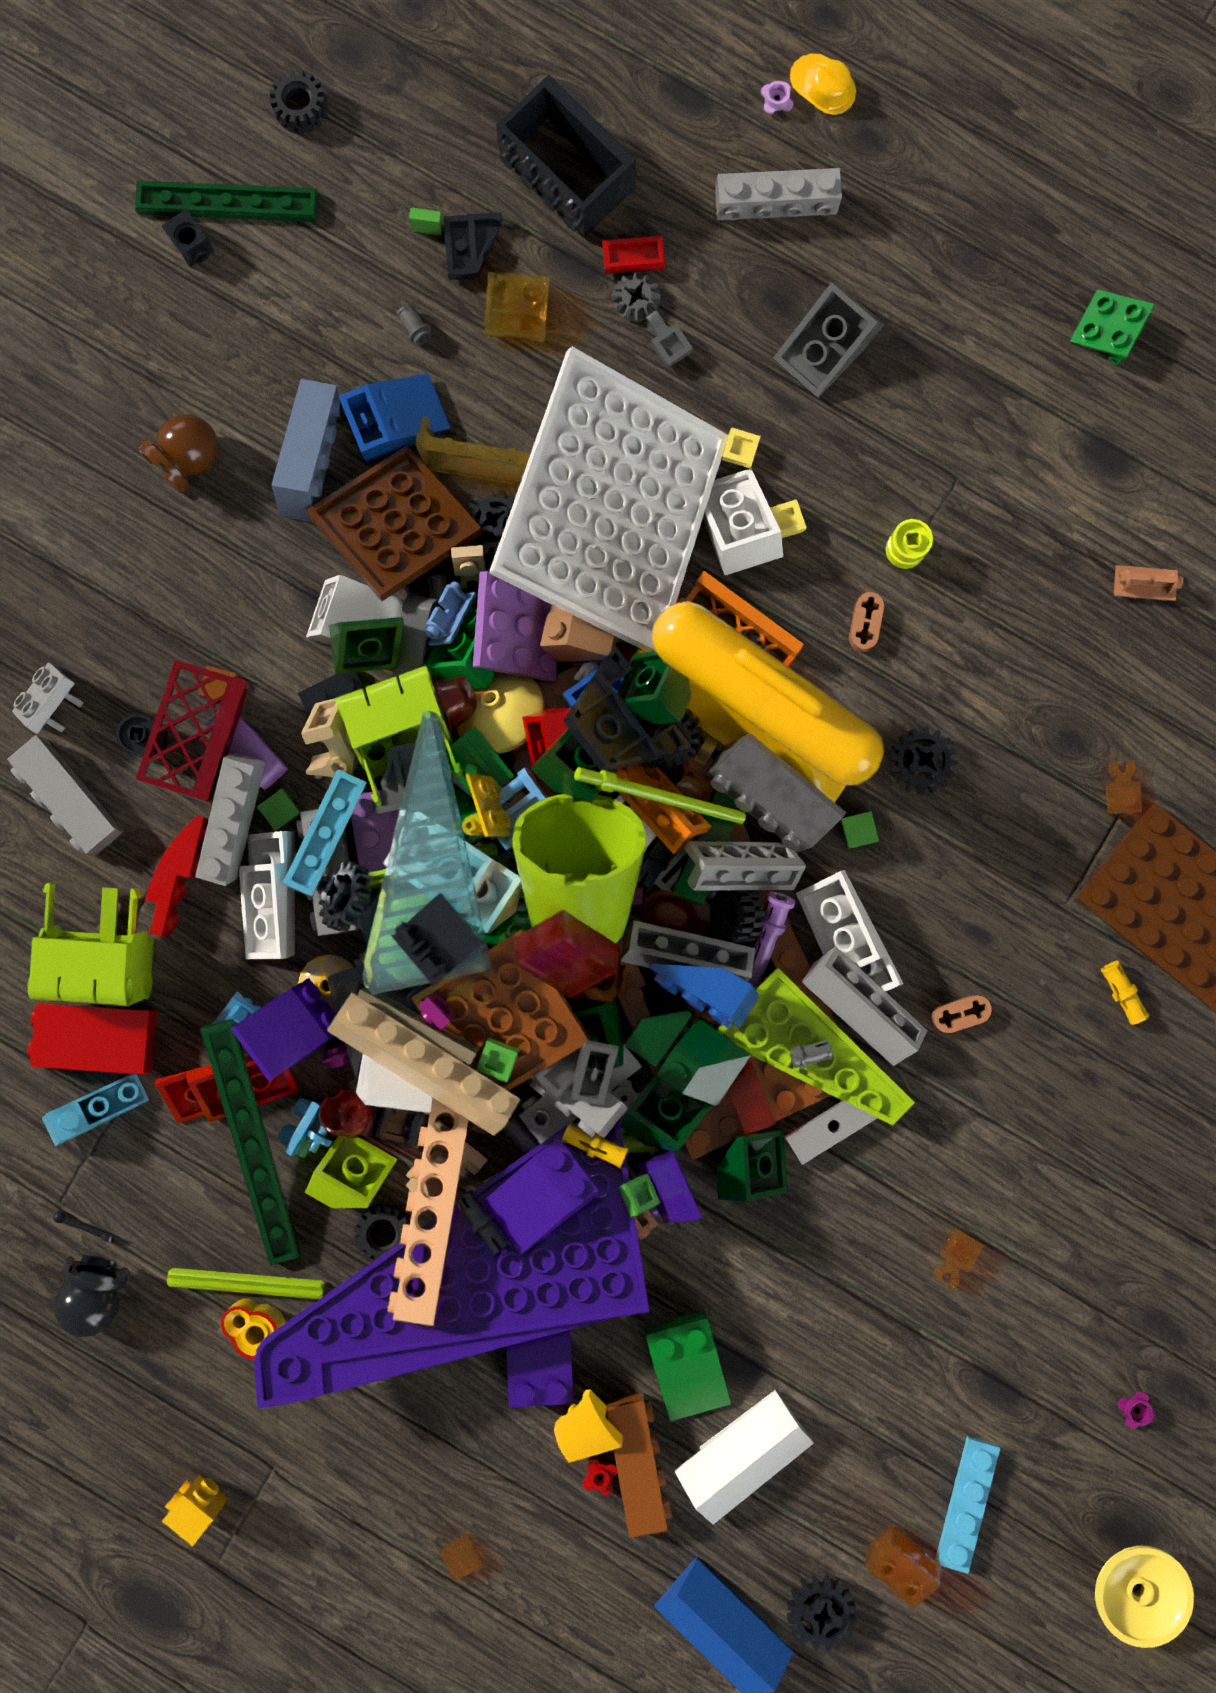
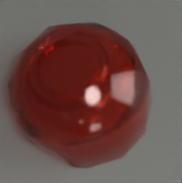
M344 1089L340 1090V1093L333 1098H325L319 1111L321 1125L329 1133L342 1138H350L362 1132L368 1126L372 1114L371 1106L365 1105L356 1091Z

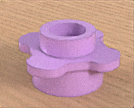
M774 81L762 87L761 95L765 99L764 111L767 114H773L779 110L788 112L792 109L793 101L790 99L791 87L788 83ZM778 96L780 97V99L775 100L774 97Z

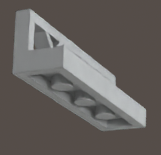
M687 841L684 847L687 854L696 864L687 882L692 890H794L806 868L805 863L797 853L785 847L783 843Z

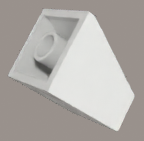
M342 575L329 578L324 582L306 638L331 646L329 625L339 622L401 617L404 600L391 595L381 602L369 586Z
M363 1054L356 1093L365 1105L430 1113L432 1097Z

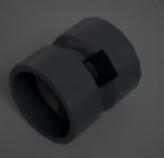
M130 714L123 718L116 730V737L120 747L126 752L142 758L155 720L142 714ZM166 730L159 733L157 739L162 751L167 748L168 733ZM156 748L154 749L152 756L158 754Z

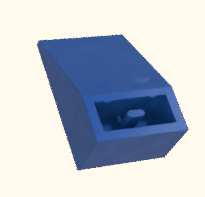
M429 373L367 384L339 395L366 463L397 452L406 445L409 447L451 430Z
M652 964L650 966V969L656 975L654 980L663 989L673 995H676L678 991L681 992V997L689 1005L701 1012L704 1008H707L709 1010L708 1014L728 1029L731 1024L740 1029L760 997L753 985L725 968Z

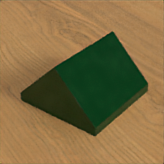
M403 618L349 621L329 625L335 673L397 668L404 624Z

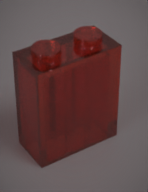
M563 909L515 937V965L571 998L618 972V945Z

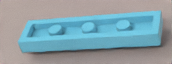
M337 769L283 881V885L309 897L313 896L367 782Z
M971 1436L966 1437L935 1562L939 1566L969 1573L1000 1452L998 1444Z

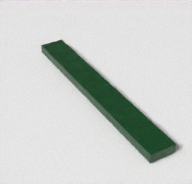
M233 1018L201 1027V1033L268 1262L271 1266L300 1258L301 1250L242 1046L231 1031V1028L235 1026Z

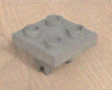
M48 662L45 668L41 667L36 671L32 678L33 684L27 692H22L16 698L13 705L15 708L12 710L25 727L36 734L39 733L45 723L61 733L63 732L65 727L52 718L51 715L64 698L80 708L84 704L78 697L69 692L75 683L60 669Z

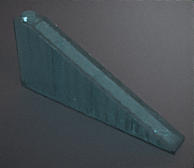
M430 710L423 712L365 956L363 981L365 987L370 989L371 995L430 983L391 936L395 933L394 930L402 922H408L440 892L484 942L443 980L492 969L438 713Z

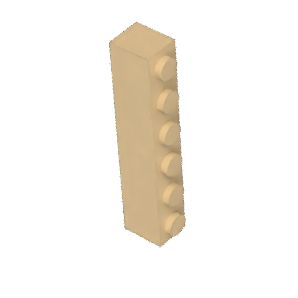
M353 993L350 994L327 1029L334 1036L493 1136L505 1127L520 1100L515 1095Z

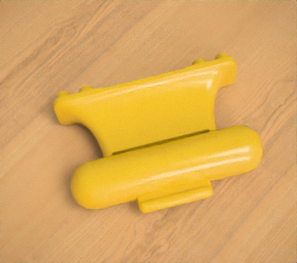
M690 601L682 602L668 607L658 616L653 627L652 640L654 649L665 663L689 679L692 696L686 707V712L688 710L692 711L691 717L693 719L698 717L700 722L697 726L702 727L703 732L722 746H726L751 733L834 803L846 785L863 783L869 780L878 770L884 750L882 737L873 726L705 607ZM638 648L635 654L645 653L646 651ZM634 655L632 656V658H631L630 661L628 662L629 664H631Z

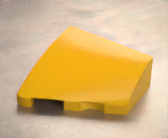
M591 1389L583 1393L582 1401L578 1405L573 1403L568 1409V1413L561 1416L555 1422L554 1433L558 1446L569 1463L622 1447L623 1435L605 1418L607 1406Z

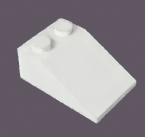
M752 469L714 480L703 519L724 575L783 557L780 528Z

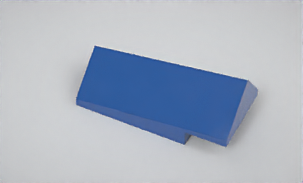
M696 1557L654 1604V1607L741 1693L775 1692L790 1661L793 1650L769 1628L768 1622Z

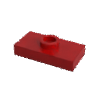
M663 235L602 240L605 274L665 269Z

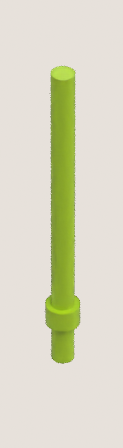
M578 767L575 771V780L596 785V788L602 791L612 792L615 790L738 824H743L746 819L745 812L617 778L615 773L601 770L600 772H595Z

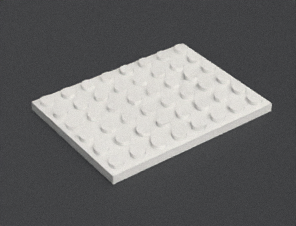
M572 346L567 350L489 574L646 652L655 651L652 640L653 627L658 616L668 607L676 604L729 435Z

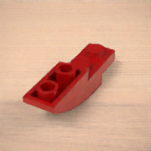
M197 816L187 824L172 841L157 865L145 900L157 903L149 934L170 937L171 931H175L179 920V915L176 913L178 902L183 900L186 892V883H183L184 877L197 879L195 876L209 818Z

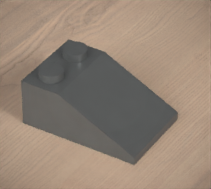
M831 282L773 359L815 396L820 397L865 350L885 324L843 287Z

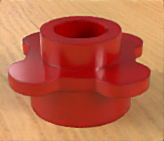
M591 1459L587 1463V1477L582 1482L584 1489L587 1491L592 1489L600 1491L604 1496L610 1495L613 1492V1478L618 1474L616 1465L613 1463L608 1464L598 1459ZM599 1474L603 1475L602 1480L597 1478Z

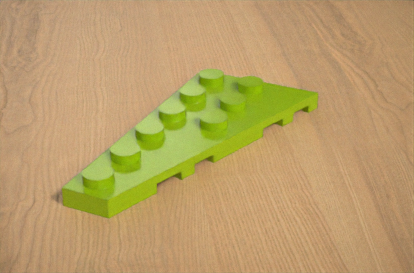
M776 968L755 989L760 997L740 1029L732 1024L729 1029L723 1025L717 1028L752 1053V1056L891 1125H894L915 1103L779 968ZM825 1039L828 1040L833 1059L805 1065V1069L800 1067L794 1068L790 1049L795 1048V1044H799L801 1047Z

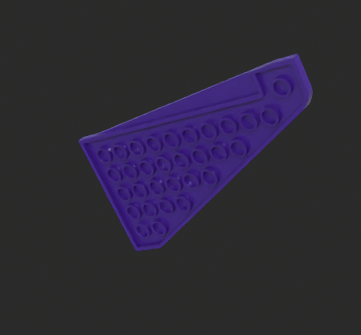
M619 1119L604 1139L624 1148ZM568 1125L473 1191V1194L487 1213L489 1211L482 1202L544 1148L558 1138L562 1142ZM562 1142L598 1189L599 1195L522 1255H520L511 1241L500 1252L493 1255L491 1249L479 1233H474L471 1230L472 1224L458 1205L454 1204L433 1326L393 1320L394 1313L387 1312L391 1291L398 1292L400 1282L399 1278H394L397 1257L404 1258L406 1245L399 1243L263 1339L254 1357L257 1408L292 1404L616 1317L648 1313L649 1307L635 1216L630 1217L618 1186L629 1182L626 1158L622 1166L618 1168L616 1165L594 1156L591 1158L587 1156L588 1152L567 1142ZM436 1218L424 1225L422 1229H433L437 1223ZM493 1219V1221L496 1223V1225L499 1227V1229L502 1231V1233L505 1235V1237L509 1240V1238L506 1236V1234L504 1233V1231H503V1230L501 1229V1227L498 1225V1223L496 1222V1220ZM419 1245L412 1250V1258L415 1262L424 1264L430 1260L431 1252L428 1247ZM411 1279L406 1284V1292L409 1296L418 1298L424 1294L425 1285L420 1279Z

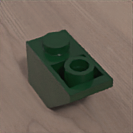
M687 1010L642 1017L624 1045L655 1067H657L659 1062L664 1064L674 1049L671 1045L676 1037L680 1036L683 1038L691 1028L693 1022L689 1019L692 1014Z

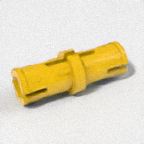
M1114 961L1101 968V972L1113 991L1112 997L1116 1002H1119L1130 1024L1135 1025L1146 1020L1149 1014L1136 993L1138 991L1136 985L1131 984L1121 963Z
M572 1122L569 1123L562 1138V1142H567L588 1152L587 1156L591 1158L594 1156L616 1165L618 1168L622 1166L629 1150L604 1139L597 1133L591 1137Z

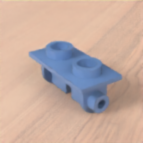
M451 582L450 585L445 586L438 601L445 611L440 607H435L425 625V634L431 638L430 646L452 643L458 635V630L465 616L471 610V604L477 595L475 592L464 594L461 591L462 586L457 582Z

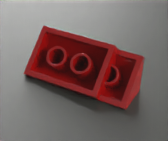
M244 1056L258 1105L299 1092L292 1067L268 1081L251 1056ZM211 1065L155 1080V1085L177 1124L203 1115L206 1116L209 1123L226 1117Z

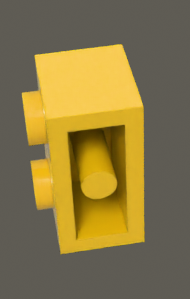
M198 1475L192 1484L186 1480L165 1507L170 1512L162 1522L193 1546L229 1498L219 1491L218 1485L213 1480Z

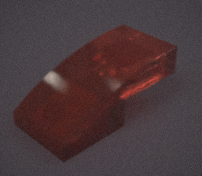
M750 1060L728 1090L745 1135L775 1125L765 1094Z

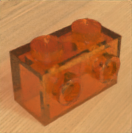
M893 1523L867 1546L865 1566L871 1575L882 1580L892 1589L898 1599L905 1601L913 1609L940 1587L941 1565Z

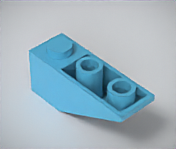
M130 1074L46 1113L42 1120L56 1147L149 1101L137 1074Z

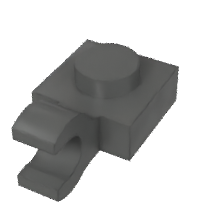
M657 311L646 317L647 322L645 324L647 328L656 336L651 340L650 345L667 369L692 353L693 347L676 323L668 328Z

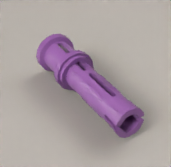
M770 892L767 899L769 903L765 911V917H761L764 927H760L761 934L754 945L752 977L747 981L755 987L762 983L776 940L779 935L785 932V920L789 910L794 908L795 901L792 898L781 893Z

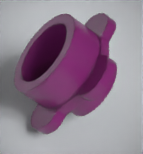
M343 1041L327 1046L325 1048L326 1051L323 1053L324 1057L321 1059L322 1063H328L330 1068H337L350 1062Z
M1138 1391L1134 1397L1129 1399L1122 1398L1118 1403L1119 1409L1124 1412L1126 1417L1125 1424L1131 1429L1145 1426L1154 1421L1156 1417L1155 1411L1148 1403L1149 1397L1143 1391ZM1136 1407L1140 1409L1138 1413L1134 1412Z

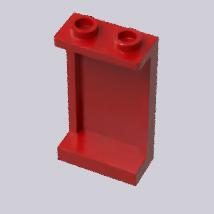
M36 1003L30 1017V1024L33 1028V1039L29 1042L27 1049L28 1058L31 1059L30 1067L143 1075L152 1073L158 1010Z

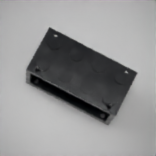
M550 75L544 78L496 124L500 160L508 169L512 170L514 168L521 175L520 178L524 185L531 191L535 189L542 196L541 199L547 208L551 211L556 210L563 216L566 226L573 232L578 231L583 237L589 234L635 189L636 159ZM546 119L608 178L584 202L523 143Z

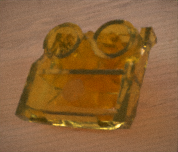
M488 272L484 337L545 342L550 277Z

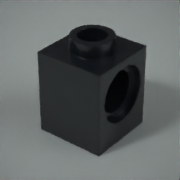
M187 209L162 225L165 233L189 267L204 262L214 251L208 238ZM195 237L192 243L184 244L188 238Z

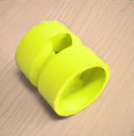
M909 519L903 521L896 527L886 543L885 551L887 558L898 568L909 569L915 567L932 547V531L921 520Z

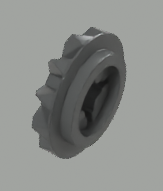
M634 272L629 276L623 275L622 279L615 284L612 302L616 312L622 318L633 322L647 320V316L657 311L660 305L661 294L657 283L651 280L648 274L644 276ZM642 288L641 297L643 300L637 299L631 306V295L629 293H635Z

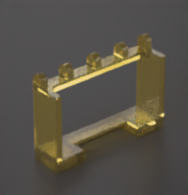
M422 417L420 432L416 436V446L423 464L430 471L520 485L531 453L516 451L515 448L511 447L503 449L485 446L484 443L480 442L472 444L454 441L453 438L449 437L445 439L435 438L428 417Z

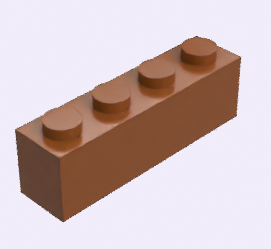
M643 1393L607 1399L606 1411L608 1421L623 1435L622 1447L614 1449L629 1538L667 1531L666 1519L672 1518L669 1498L663 1499L661 1487L666 1486L663 1466L657 1467L655 1455L660 1454L657 1434L651 1435L649 1427L650 1422H655L651 1402L645 1403Z

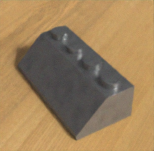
M751 733L722 747L704 774L711 781L714 789L727 794L735 801V805L740 810L750 813L758 820L759 825L763 829L777 835L782 839L783 845L792 851L800 852L812 848L846 813Z

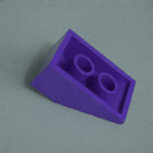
M308 978L233 1026L231 1031L268 1081H270L334 1039L336 1036L328 1032L327 1029L337 1014L322 996L320 990Z
M558 1138L530 1159L482 1203L494 1215L498 1225L520 1255H522L597 1197L599 1193L598 1189Z
M661 1149L660 1152H655L654 1155L650 1154L637 1160L639 1169L634 1170L636 1177L649 1174L661 1203L651 1208L654 1217L660 1215L663 1223L693 1221L702 1218L697 1202L673 1151Z
M570 1330L506 1347L509 1408L573 1404Z

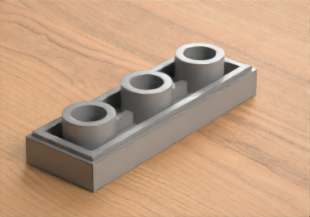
M841 1101L789 1133L785 1138L803 1165L871 1123L877 1117L845 1101ZM832 1120H836L838 1123V1127L834 1131L828 1129V1123Z

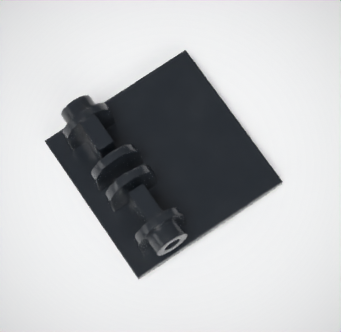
M441 892L408 922H402L394 930L395 933L391 936L434 987L484 943Z

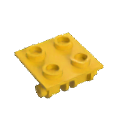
M466 774L478 813L470 815L463 820V831L467 835L511 837L509 831L511 822L507 812L502 809L499 800L501 790L498 783L493 780L492 776Z

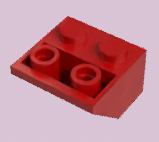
M572 707L550 708L522 717L532 766L568 728L563 720Z

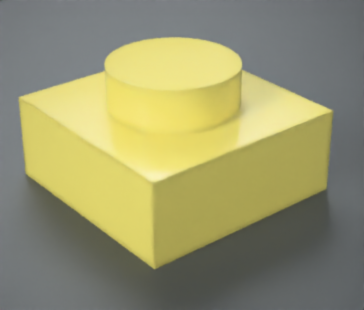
M731 428L722 460L751 469L761 436Z
M797 499L770 508L780 528L782 538L806 530Z

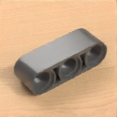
M413 594L405 598L401 612L404 624L397 668H392V677L396 676L398 681H400L399 675L423 667L434 645H429L431 638L425 634V625L435 607H440L443 610V607L438 603L439 599Z

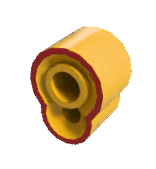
M241 1299L236 1301L223 1314L221 1329L223 1334L232 1341L234 1349L241 1356L254 1360L256 1350L263 1339L286 1322L283 1314L276 1307L269 1304H258L251 1299Z

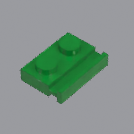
M475 725L450 744L456 763H459L462 768V777L458 780L470 794L471 791L466 774L492 776L499 787L514 777V773ZM446 747L439 753V756L457 777Z

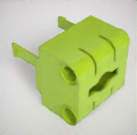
M427 666L399 675L400 681L395 676L367 686V693L362 688L335 698L352 748L367 773L373 794H370L371 798L378 807L382 806V802L374 778L382 776L386 771V760L389 748L392 746L423 740L427 759L438 756L447 747L458 779L462 777V768L459 763H456L450 746L455 740L446 717L447 712L440 693L433 684ZM441 730L442 736L440 738L431 739V735L434 732ZM385 752L380 760H372L376 753Z
M46 883L43 892L46 893L44 927L41 928L38 937L32 938L31 967L28 980L29 998L33 1000L129 1006L148 999L153 984L152 959L154 937H149L148 931L136 933L138 898H141L140 889H130L128 935H116L119 888L105 887L102 888L100 933L62 932L60 925L53 926L56 883Z

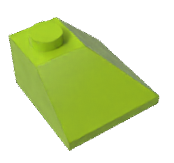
M343 1128L313 1172L305 1193L330 1208H368L395 1165L397 1158Z

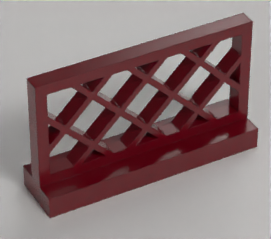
M174 660L136 780L213 803L223 757L229 754L251 685L246 680L237 677H230ZM180 669L192 672L198 683L181 691L177 683ZM198 674L209 678L202 681ZM215 680L227 683L224 695L212 700L205 685ZM174 688H175L176 691H177V694H175V695L172 696L173 691H174ZM201 688L208 703L192 711L185 695ZM181 698L188 713L172 721L167 712L169 703ZM221 702L219 710L217 711L215 705ZM211 707L216 716L214 725L202 731L195 715ZM164 718H166L168 723L162 726ZM191 718L199 733L182 741L175 725ZM171 728L178 743L162 751L157 742L159 733ZM211 732V735H210V738H209V741H208L205 735ZM201 737L206 746L203 756L192 760L185 745ZM156 748L158 754L152 756L154 749ZM181 748L189 763L172 770L165 755ZM161 758L168 773L158 779L146 776L149 764ZM201 762V765H200V768H199V771H198V769H197V767H196L195 765ZM191 767L197 777L193 790L181 787L175 775ZM169 778H172L174 784L167 783L164 781Z

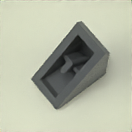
M585 1040L578 1054L571 1100L604 1105L618 1046Z

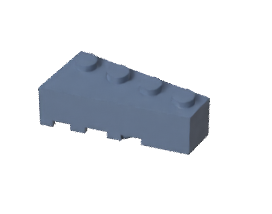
M305 379L300 380L271 485L280 517L313 522L308 517L307 509L321 501L331 447L336 438L337 417H341L343 412L337 385Z

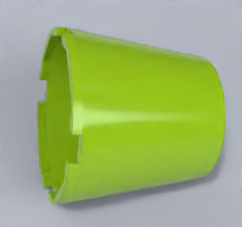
M560 794L535 803L524 811L516 821L512 840L532 931L539 942L557 953L571 956H587L603 952L615 945L621 939L626 929L645 852L646 838L644 825L629 807L617 800L602 795H597L594 800L588 801Z

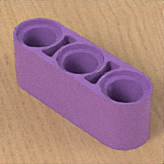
M216 716L206 723L207 727L214 725ZM241 716L229 752L231 754L237 752L266 761L260 786L266 790L289 769Z

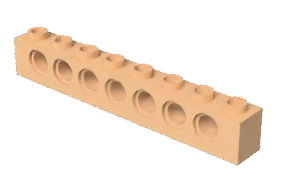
M432 1097L430 1113L423 1112V1114L429 1115L428 1126H421L418 1146L424 1147L422 1159H415L412 1178L418 1179L416 1192L409 1191L406 1211L412 1212L410 1225L403 1224L400 1244L406 1245L404 1258L397 1257L394 1278L400 1279L398 1292L391 1291L387 1311L394 1313L393 1320L428 1326H433L468 1125V1119ZM441 1116L449 1117L453 1121V1128L447 1132L440 1131L436 1127V1119ZM434 1148H442L447 1152L448 1159L442 1164H436L430 1159V1152ZM429 1180H437L442 1186V1193L436 1197L428 1196L424 1191V1184ZM429 1212L436 1217L437 1223L433 1229L424 1230L419 1226L418 1217L422 1213ZM424 1245L428 1247L431 1252V1258L428 1262L419 1264L413 1260L412 1250L416 1246ZM411 1279H420L424 1283L425 1292L422 1296L413 1298L407 1294L406 1284Z

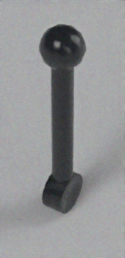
M57 1211L53 1215V1220L56 1223L64 1222L98 1236L105 1242L113 1243L115 1239L114 1234L100 1231L71 1219L63 1211Z

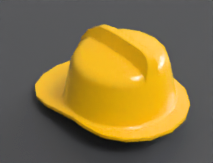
M811 53L799 58L791 68L790 81L792 87L798 94L823 113L830 115L842 114L852 106L856 97V87L854 80L851 78L850 71L844 63L839 60L830 59L822 54Z

